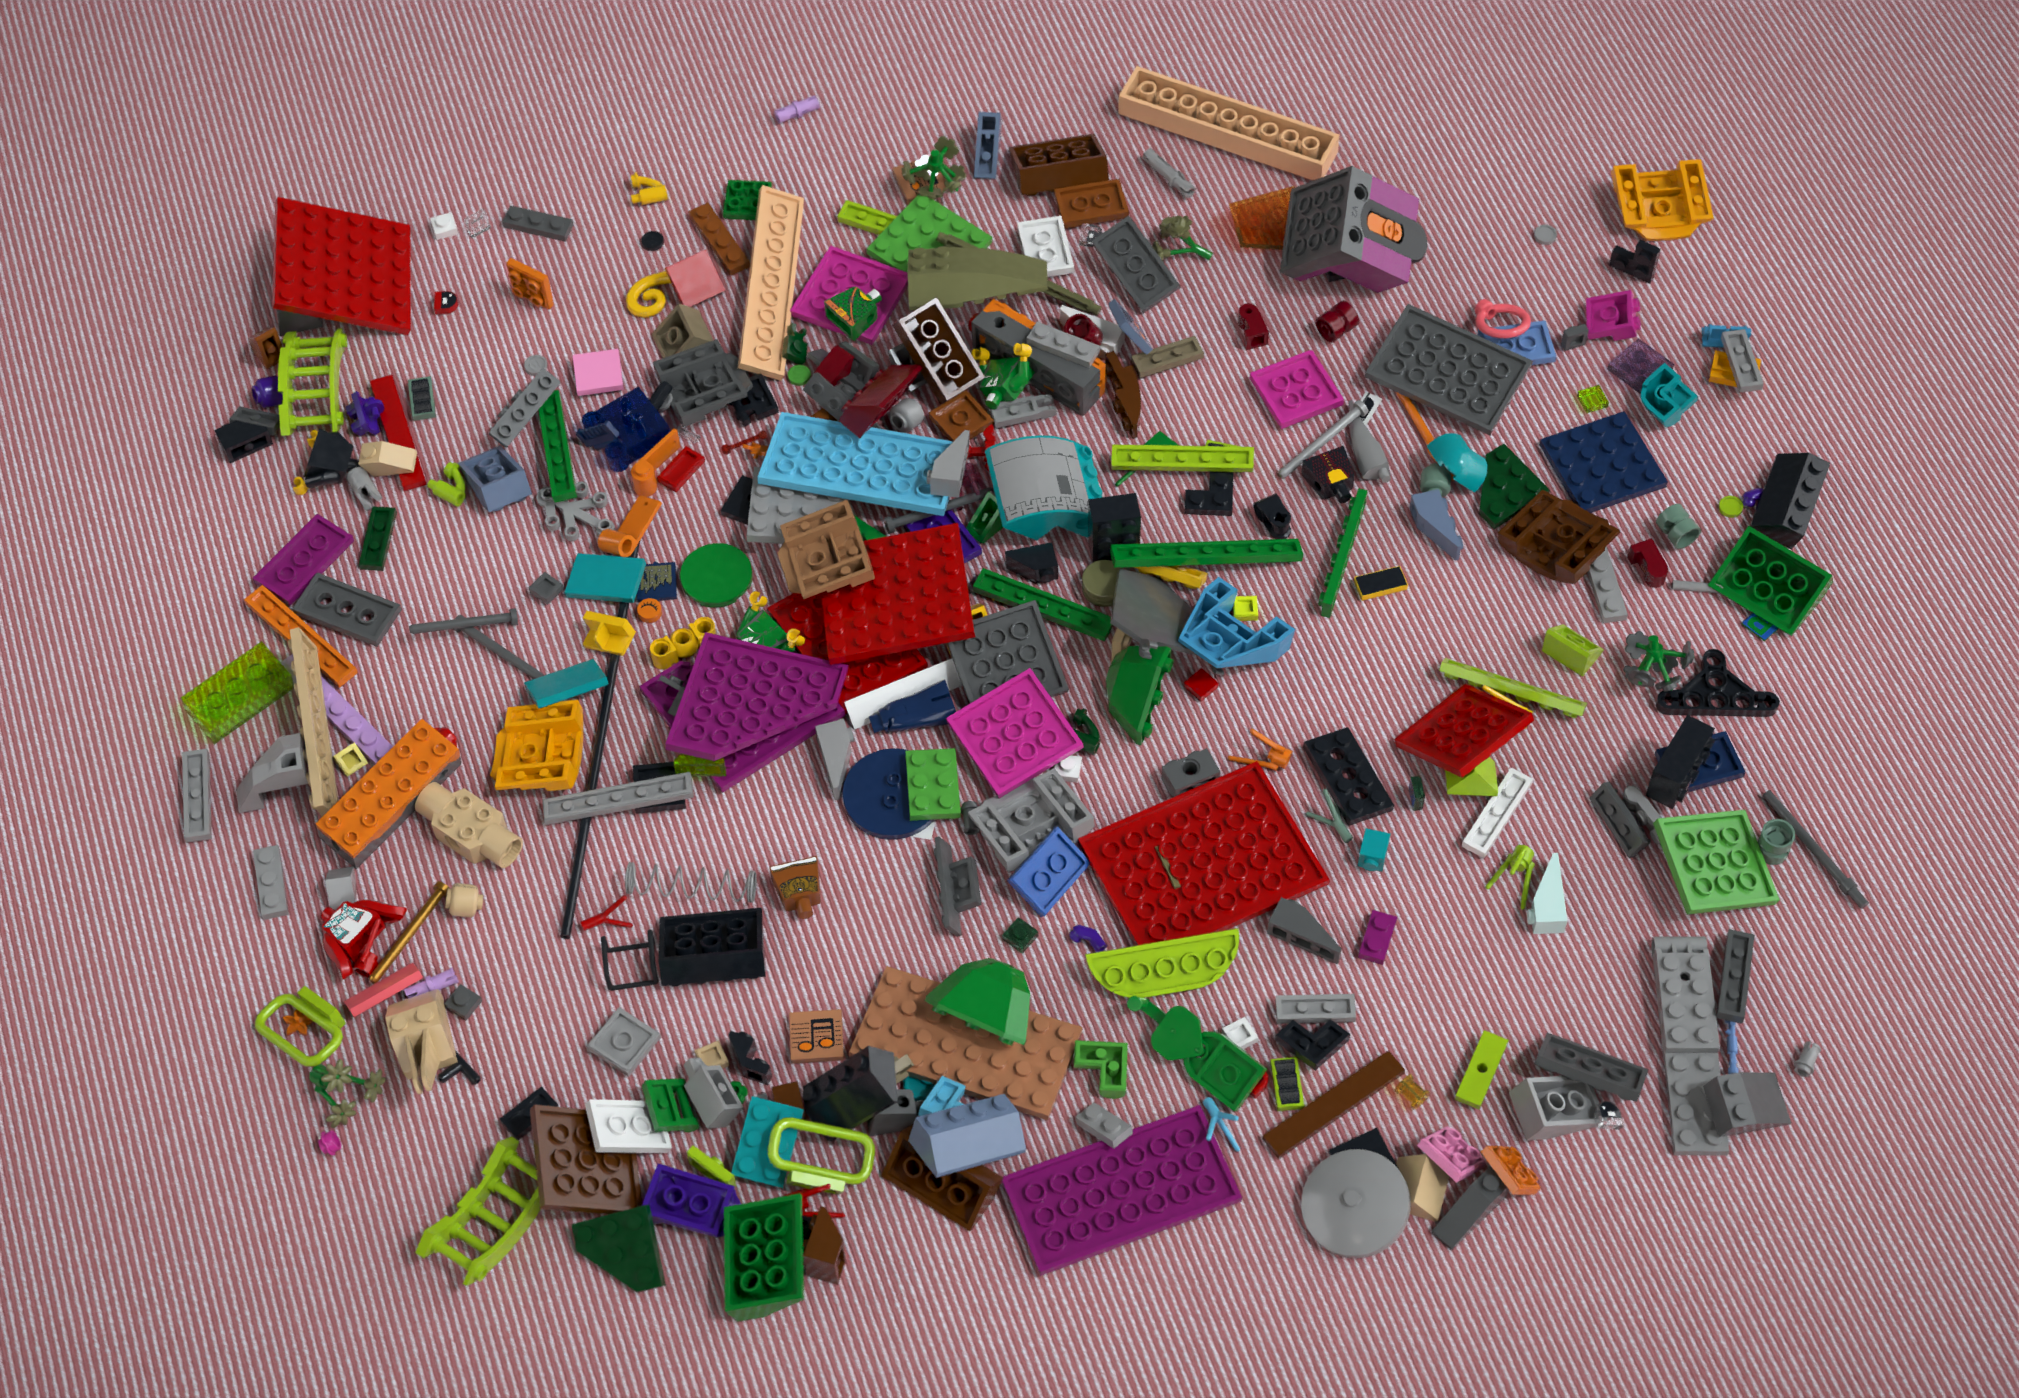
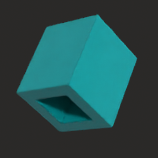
M1365 829L1358 867H1363L1368 871L1383 872L1390 833Z

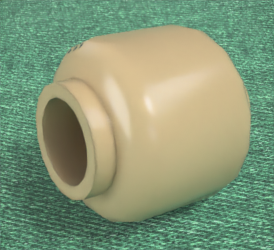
M455 883L452 888H447L445 909H449V913L452 916L472 918L476 910H482L483 895L479 894L476 885Z

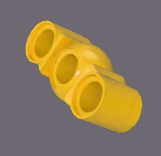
M700 617L694 623L688 624L689 629H676L671 633L670 637L666 635L663 638L655 639L650 645L653 665L658 669L665 670L670 668L673 663H678V658L684 659L694 655L702 643L705 634L702 632L716 634L714 621L709 617Z

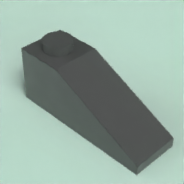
M1281 897L1268 922L1267 934L1338 964L1342 948L1305 907L1295 900H1287Z
M1490 1167L1487 1168L1469 1186L1432 1230L1431 1233L1451 1251L1506 1198L1508 1188L1497 1173Z

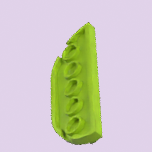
M1239 929L1223 930L1084 955L1088 968L1094 978L1103 987L1117 995L1128 998L1132 996L1145 998L1202 988L1221 978L1236 957L1239 946Z

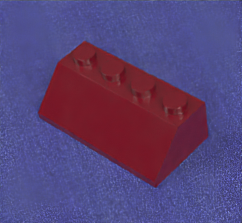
M890 365L885 371L880 369L874 378L866 383L862 390L860 389L851 400L849 399L841 409L843 414L838 421L858 438H861L902 398L923 367L920 365Z

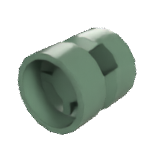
M1681 504L1671 505L1662 511L1656 519V524L1664 534H1668V539L1676 549L1689 546L1701 534L1700 527L1692 518H1689V514Z
M1772 819L1767 821L1762 828L1758 844L1767 864L1778 865L1783 863L1788 857L1795 839V830L1787 821Z

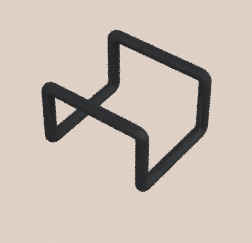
M652 930L647 931V943L611 948L608 947L606 937H601L604 978L608 990L614 991L658 984L659 978L654 953L655 940ZM649 947L653 980L612 985L609 976L607 953Z

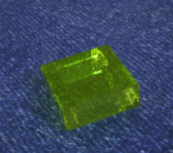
M1600 385L1579 390L1577 393V397L1586 413L1608 407L1609 401Z

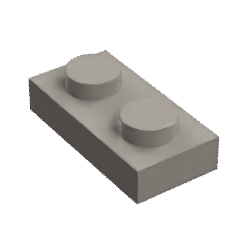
M1095 1102L1075 1117L1078 1126L1112 1148L1117 1147L1133 1134L1131 1125Z

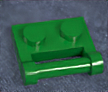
M684 1078L645 1080L641 1085L655 1132L684 1130V1132L689 1133L699 1128L698 1120L693 1116L684 1087L686 1084ZM673 1093H676L683 1118H680V1114Z

